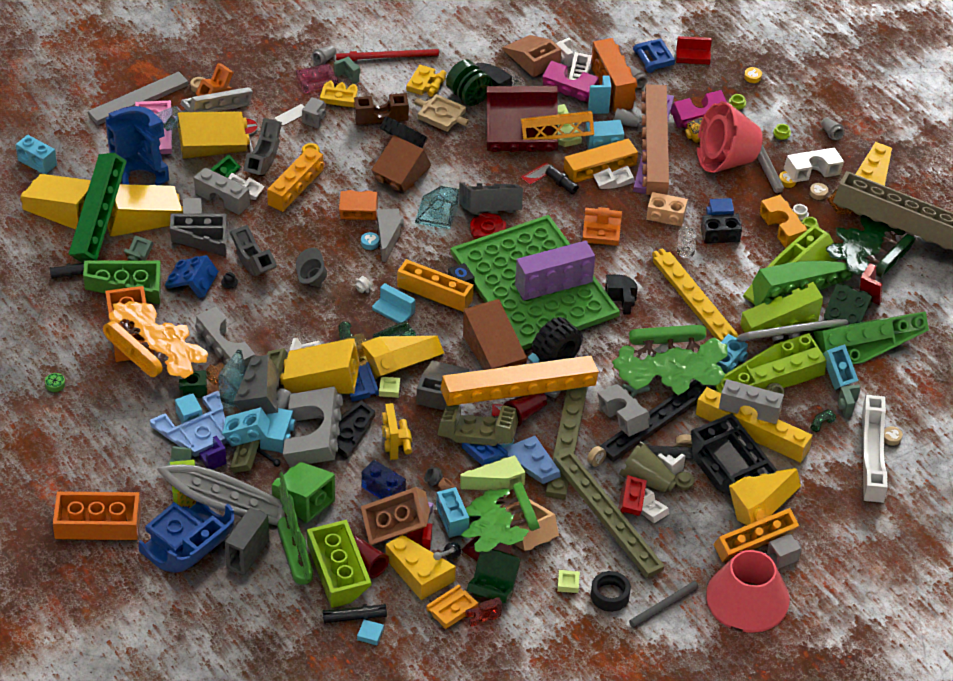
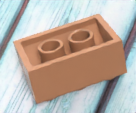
M417 487L361 506L371 546L427 527L430 513L426 492Z

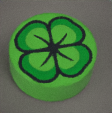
M59 373L49 374L45 378L47 390L51 392L61 391L65 387L64 376Z

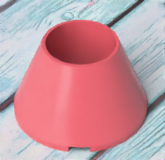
M728 102L714 103L707 110L700 124L698 133L700 148L697 147L698 160L701 167L711 173L752 163L758 157L762 147V131L757 124Z
M756 550L742 551L735 555L711 578L706 592L707 605L713 616L725 626L743 629V632L746 633L763 632L777 626L786 616L790 603L788 589L774 561L765 553ZM743 582L754 583L756 585H748Z

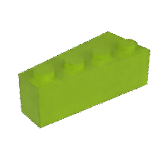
M811 282L803 290L797 288L789 296L784 298L782 296L776 297L768 305L762 303L742 312L740 326L746 333L818 322L823 296L814 282Z

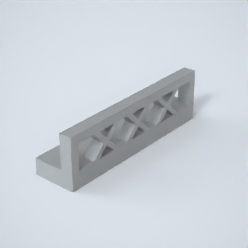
M248 87L182 99L180 104L188 112H216L249 106L253 91Z

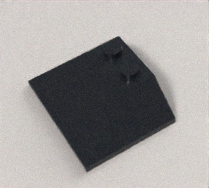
M733 413L691 431L693 459L717 490L730 492L729 485L744 477L760 476V474H772L777 471Z

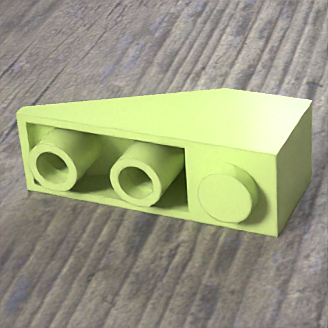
M515 455L460 474L461 489H492L496 491L503 488L511 490L513 485L519 482L525 485V471Z

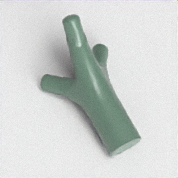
M626 384L622 385L623 389L631 392L630 396L632 398L638 393L650 391L649 384L639 390H635Z

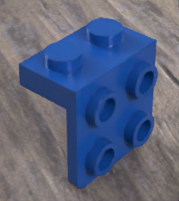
M207 255L196 256L186 260L182 259L175 264V268L168 276L165 286L166 288L189 285L197 297L201 298L206 295L219 271Z

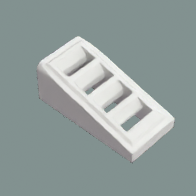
M575 52L569 75L570 80L577 79L573 77L581 76V74H575V72L589 73L592 55Z

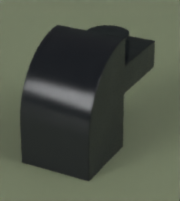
M606 275V293L612 301L622 302L623 315L631 314V307L635 306L638 286L636 282L625 275Z

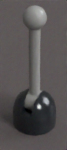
M456 542L448 543L444 547L443 552H435L433 557L435 560H440L442 556H446L448 559L458 558L461 554V547Z

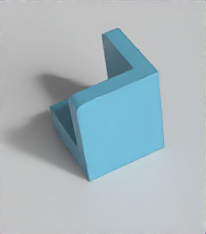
M194 394L175 399L176 414L182 424L203 415L202 408Z

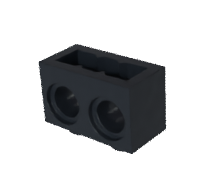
M739 214L702 215L701 232L704 244L740 242L742 226Z

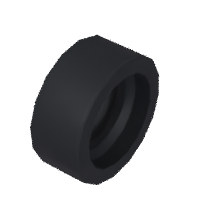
M615 571L601 572L592 581L590 597L599 609L610 612L619 611L626 607L629 602L631 585L629 580L621 573ZM604 585H615L623 591V594L619 597L609 598L603 596L598 589Z

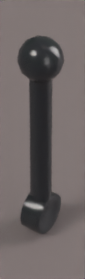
M260 448L257 449V452L272 461L274 466L278 467L281 465L279 459H274Z

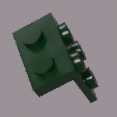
M836 284L825 310L824 318L826 320L847 319L849 324L860 323L863 321L867 308H871L873 303L872 296L862 290H853L848 285Z
M491 549L488 552L481 551L474 577L468 583L466 591L472 592L476 597L491 598L495 603H506L513 595L521 559L518 556L496 549Z

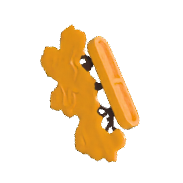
M131 301L125 304L120 302L113 304L114 310L109 313L111 321L103 326L105 337L150 377H156L161 374L163 370L161 362L166 363L167 371L170 375L181 376L182 378H187L194 373L191 365L192 362H207L208 352L197 344L185 342V339L189 336L187 325L175 326L172 323L158 325L155 323L157 313L152 304ZM130 321L134 322V328L129 329L131 327L128 326ZM131 333L141 335L145 339L144 343L138 342ZM145 347L155 350L157 352L156 356Z

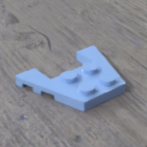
M219 391L202 397L204 405L209 410L208 413L183 424L174 426L166 413L150 420V426L178 446L191 448L194 457L199 456L200 452L213 447L214 436H217L222 444L228 443L222 434L226 418Z

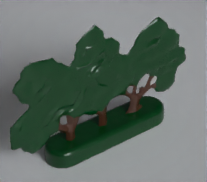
M861 215L860 222L865 229L864 231H860L857 228H849L848 230L836 228L837 236L844 243H832L828 246L826 250L830 257L839 260L845 259L847 269L857 275L863 274L869 263H877L876 276L881 279L906 255L916 237L906 234L897 242L896 235H904L906 233L904 230L894 229L886 223L873 221L871 217ZM885 232H888L891 236L887 238ZM891 242L895 246L888 252L882 249L881 244ZM880 252L886 254L881 261L874 257L875 254Z

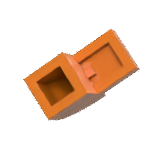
M217 64L212 78L201 80L196 95L201 96L230 91L231 87L228 85L234 72L223 64Z

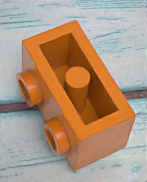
M341 191L339 204L340 219L377 220L379 202L377 192Z

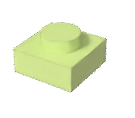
M381 377L379 396L399 398L400 378Z
M559 570L557 592L578 593L580 572Z

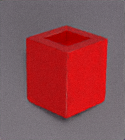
M427 523V527L407 533V538L430 551L432 524Z

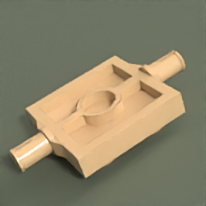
M438 94L428 101L419 98L415 100L414 104L422 107L417 118L446 132L456 123L465 127L469 124V120L462 117L466 112V107Z

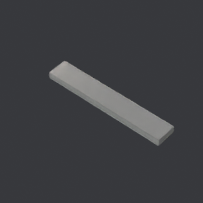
M176 72L88 111V115L97 125L106 122L105 118L109 117L108 113L124 107L135 106V102L157 100L188 86V80L180 72Z

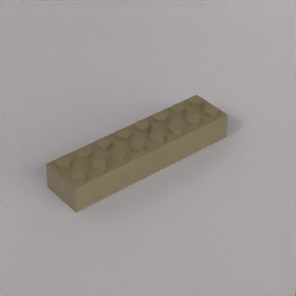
M846 171L833 200V203L838 207L848 208L858 215H866L871 217L873 221L886 223L891 228H899L907 234L921 237L926 242H934L944 249L953 250V212Z

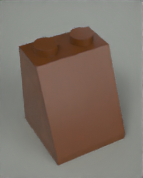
M394 135L371 171L378 182L382 184L385 182L396 191L406 192L430 168L431 163L424 149Z

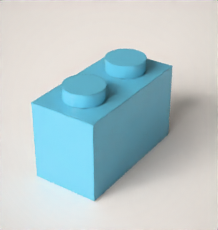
M621 120L593 122L595 135L585 136L588 150L624 140V130ZM586 122L585 131H590V122Z
M845 344L822 353L827 360L826 368L835 390L843 386L852 385L858 381Z
M278 408V413L267 414L270 424L267 438L260 439V449L283 453L284 440L291 438L290 432L295 430L296 419H293L292 410Z

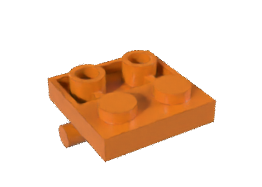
M598 207V209L585 208L582 241L619 246L622 211L609 210V208Z

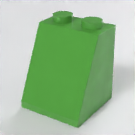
M299 462L284 474L288 495L290 494L293 498L296 515L304 522L308 523L335 501L334 473ZM277 478L272 484V496L280 499V478Z

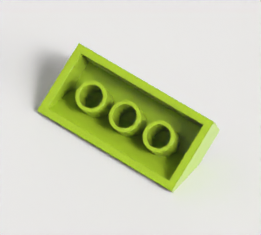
M343 520L307 529V545L331 608L352 603L372 583L348 521Z

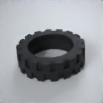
M385 116L380 126V129L392 136L395 135L420 148H423L428 138Z

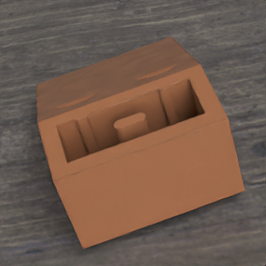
M528 35L502 47L532 77L544 73L551 61L561 64L562 49L550 39Z

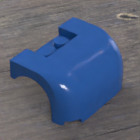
M140 106L124 107L108 113L109 117H106L105 120L109 153H116L127 161L125 168H128L130 172L135 170L152 172L156 176V185L169 181L168 166L162 161L159 150V138L165 136L163 121L150 109Z
M197 501L191 508L183 506L184 510L202 524L183 539V548L176 554L152 535L151 539L145 544L142 540L139 541V552L164 571L178 573L191 568L232 533L234 528V510L228 503L225 505L224 516L215 513L207 505Z

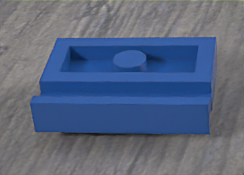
M366 362V365L359 366L355 393L349 394L352 402L369 398L373 394L379 395L369 362Z
M462 443V449L482 466L499 461L500 458H508V451L499 444L489 446Z

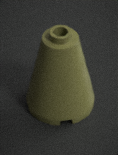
M642 442L639 443V446L635 447L625 462L627 466L625 469H621L619 473L624 478H627V475L647 480V487L666 493L667 490L671 492L677 483L674 480L676 476Z

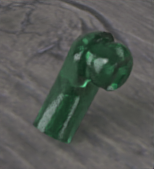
M346 321L341 322L338 326L340 339L355 338L357 345L359 338L351 334V324Z
M827 409L815 415L810 426L811 430L819 432L823 422L827 420L828 423H831L836 419V414L832 410Z

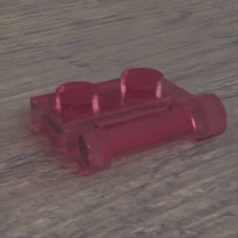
M330 64L296 70L297 79L304 93L323 88L324 84L328 81H332L334 87L338 85V79L334 75Z

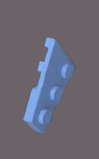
M536 436L504 448L508 451V457L515 455L523 469L526 470V473L540 483L544 484L561 477L560 470Z

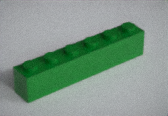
M116 153L98 155L68 254L80 262L97 261L127 162Z

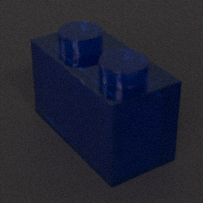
M373 460L361 472V487L383 499L406 491V479L378 461Z

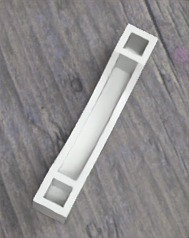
M865 395L862 409L864 501L883 503L888 488L887 471L884 461L886 413L884 396Z

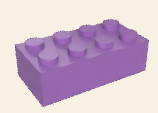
M582 241L516 259L515 286L524 301L593 282L595 254L587 241Z

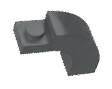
M263 118L257 145L252 153H247L243 171L264 175L269 170L279 147V134L282 122Z
M248 225L230 232L237 248V256L250 274L258 276L277 267L270 249L263 252L260 250Z

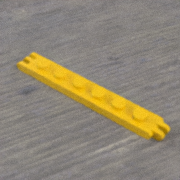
M663 248L652 252L654 264L710 333L720 341L728 334L737 338V332L672 253L666 252Z

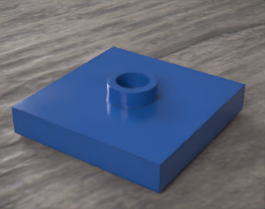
M173 502L145 526V531L176 554L183 548V539L202 523L177 503Z

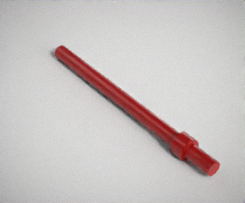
M439 49L360 53L350 51L349 53L336 54V60L349 57L352 61H357L358 59L439 56Z

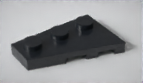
M362 400L342 414L341 421H339L340 435L337 436L338 452L345 458H348L375 417V410Z

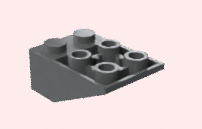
M431 361L419 381L416 404L445 410L447 404L441 392L442 376L469 372V368Z

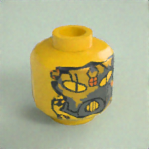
M702 117L687 123L686 136L688 140L692 139L694 143L700 142L698 133Z

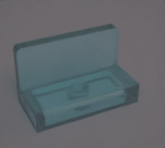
M174 106L160 111L156 115L163 121L165 130L170 131L178 127V113L188 111L186 109L181 111L178 106Z

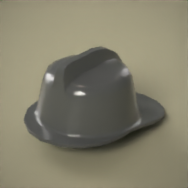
M308 248L300 253L296 260V270L300 283L321 288L322 282L327 277V270L324 266L320 250Z

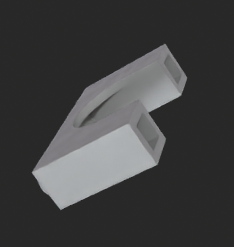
M335 387L290 394L288 409L293 411V419H296V421L313 418L324 420L315 432L306 436L284 440L283 456L289 467L295 466L299 462L311 464L335 460V453L338 451L337 436L340 435L338 426L339 421H341L340 406L343 405L342 395L338 394Z

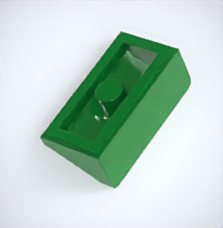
M228 154L210 170L228 178L231 173H235L241 166Z

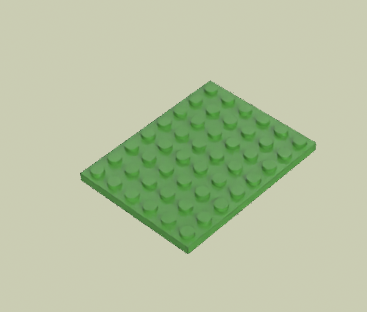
M549 215L457 245L450 250L458 265L465 263L475 277L474 288L483 301L486 303L496 299L500 300L523 351L532 348L536 334L547 322L554 318H565L580 331L620 316V310L594 275L593 282L523 301L515 286L516 259L571 245Z

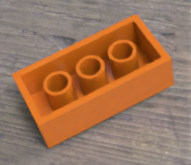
M613 38L593 41L591 69L594 75L599 77V85H602L603 76H610V106L613 112H616L617 108L633 109L634 101H636L635 88H637V80L633 78L631 69L627 66L624 55H621L618 44H615Z
M144 286L105 291L108 316L114 310L113 304L118 302L123 304L129 301L146 303ZM133 321L129 322L128 326L131 327L129 329L134 328ZM131 333L138 342L144 343L145 339L141 335ZM113 344L116 362L131 360ZM145 347L154 355V350Z
M57 491L53 518L55 539L138 540L141 514L140 492Z

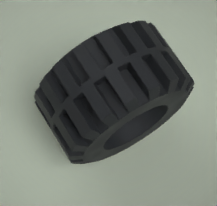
M554 318L547 322L536 334L533 340L532 353H535L541 362L574 358L581 348L583 335L581 331L565 318Z

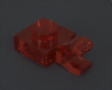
M498 597L479 603L478 608L467 609L465 617H474L469 619V625L476 626L480 620L484 622L500 617L502 603Z

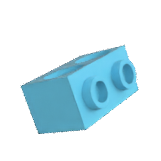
M26 135L16 144L18 161L40 173L47 174L57 166L55 149L30 135Z
M730 334L721 341L722 344H727L728 355L723 360L717 362V365L722 368L725 374L738 367L741 362L744 363L748 357V344L738 342L737 338Z
M261 407L226 416L222 434L232 447L267 438L270 419Z
M457 488L438 491L436 508L449 538L461 535L465 530L469 529V516Z

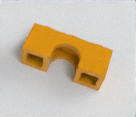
M781 195L761 201L759 214L768 225L779 224L777 238L785 249L807 231V227L802 224L798 215L792 211L788 202Z

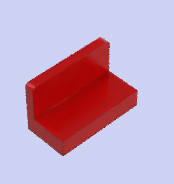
M678 36L676 63L710 65L712 38Z
M869 263L860 278V290L868 292L872 296L873 303L880 305L882 302V283L876 281V266Z
M627 475L621 489L618 506L622 514L626 512L636 516L641 515L647 480Z

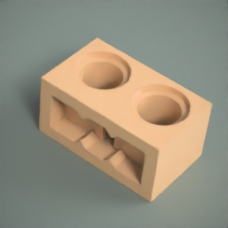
M652 192L646 220L682 227L688 199Z

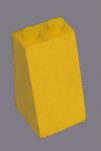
M242 112L178 113L177 126L183 159L247 151V145H250L249 134H245L247 120L246 117L243 118Z
M40 174L32 181L28 189L21 194L22 209L76 230L91 180Z
M120 184L107 225L110 236L170 226L171 213L183 214V206L180 205L179 194L176 193L175 186Z
M355 338L289 351L287 359L284 360V373H281L280 377L281 385H284V389L291 393L335 387L338 394H354L360 366Z

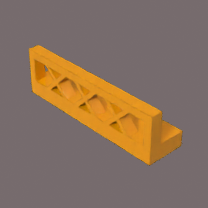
M592 111L521 119L523 140L561 139L595 135ZM589 121L590 131L583 132L578 128L582 122ZM564 124H570L574 127L570 133L565 134L560 130ZM546 126H552L556 129L552 135L548 136L542 132ZM533 127L538 131L535 137L527 138L526 128Z

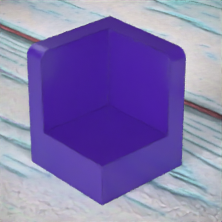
M214 436L213 447L200 452L199 458L206 468L213 470L227 464L226 448L219 438Z

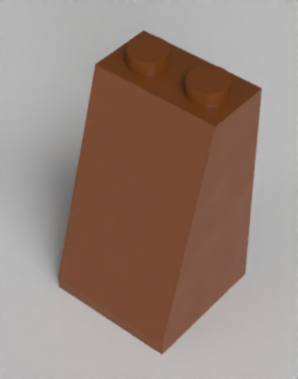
M499 299L464 309L463 337L483 370L527 364V357Z

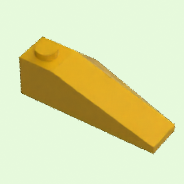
M384 336L361 343L374 379L444 354L438 336Z
M786 469L772 474L764 473L756 477L747 476L729 485L737 521L749 525L771 516L801 487L797 469Z

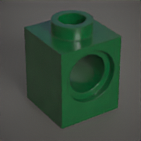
M206 370L193 371L194 373L187 378L179 379V391H183V396L194 394L196 398H202L207 395Z

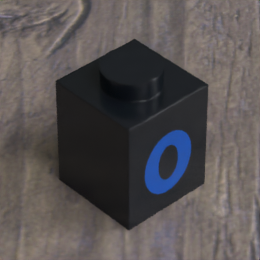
M465 263L448 268L449 276L473 284L474 291L475 277Z

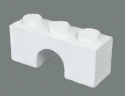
M835 148L787 155L784 170L793 182L809 180L812 169L818 170L824 177L840 175L844 161Z

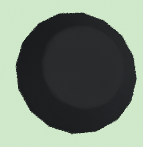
M228 272L223 276L224 278L221 281L223 287L234 288L237 286L238 279L234 273Z

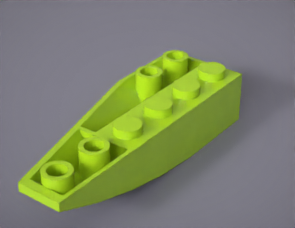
M813 225L783 250L767 267L801 261L837 262L839 259L831 258L826 250L828 246L834 243L829 233ZM751 284L743 294V297L754 304L753 285Z
M807 333L774 344L726 373L715 388L719 393H722L726 379L765 390L771 383H778L785 388L825 375L827 360L811 335Z

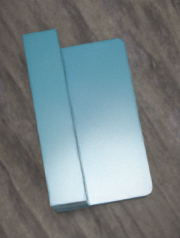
M603 76L602 85L590 86L588 111H592V114L609 113L611 96L610 76Z
M384 283L380 287V299L372 306V310L403 325L415 313L416 299Z

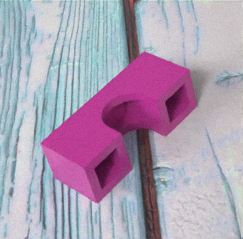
M554 61L550 62L542 76L543 86H558V92L589 102L590 86L599 85V77L582 72L581 76L575 80L567 79V66Z
M722 90L705 94L702 100L704 108L695 107L691 99L688 98L674 102L670 111L677 128H687L689 121L699 117L703 118L707 110L714 103L718 104L721 101H727Z

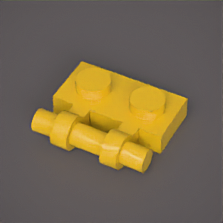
M419 65L406 85V91L423 95L426 91L432 97L439 91L440 84L444 83L447 73L441 70L440 73L435 74L436 69Z

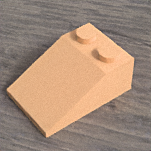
M530 499L529 501L540 528L531 531L527 522L520 524V528L528 529L529 532L523 537V541L514 545L524 551L532 550L535 546L550 542L553 538L559 536L555 514ZM519 502L509 504L506 507V511L512 512L521 508ZM523 512L515 514L512 520L525 518Z

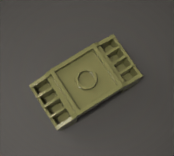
M461 404L446 405L437 435L451 438L454 442L489 446H495L498 443H512L518 425L516 408L502 405L497 419L490 416L461 415Z

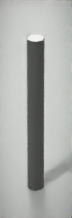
M696 581L691 582L629 620L630 625L633 628L690 594L699 588Z

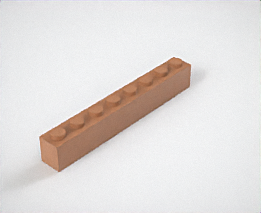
M646 84L645 91L641 93V102H644L642 103L641 114H645L642 115L641 125L645 126L642 127V138H645L642 139V150H645L642 152V162H645L642 166V174L645 175L643 176L642 187H646V195H651L652 192L668 195L667 85Z

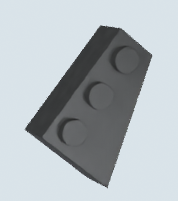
M459 182V204L470 211L471 214H481L482 211H488V213L492 214L499 213V211L514 213L516 210H522L523 188L517 184L494 183L492 186H482V183H477V186H467L465 182Z
M171 213V242L227 256V214Z
M268 355L251 357L234 399L241 412L261 407L265 414L278 413L276 400H278L279 370Z

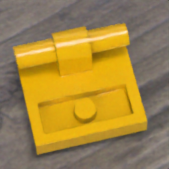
M393 403L385 404V412H382V422L385 424L382 425V436L387 439L384 440L385 452H389L390 460L398 459V446L403 445L405 454L412 453L411 431L408 429L405 419L399 421L400 429H398Z

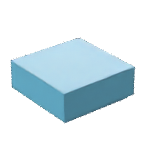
M363 620L357 640L378 645L384 625Z

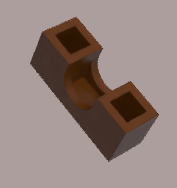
M407 93L389 94L388 102L381 106L373 104L372 96L354 97L356 125L382 123L385 116L398 122L409 121Z

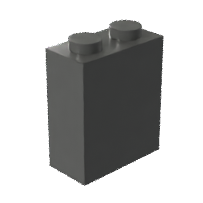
M251 507L248 509L225 541L227 568L243 575L247 573L269 542L268 514Z

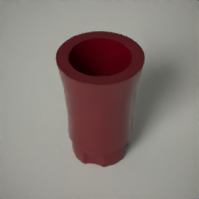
M545 393L524 395L506 401L503 406L516 408L517 426H520L527 418L547 405V397Z
M354 535L353 537L369 578L373 579L380 576L389 564V556L371 546L364 539Z

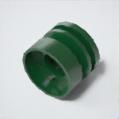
M469 59L455 64L446 78L447 88L469 106L481 103L487 97V86H492L493 82L488 74Z

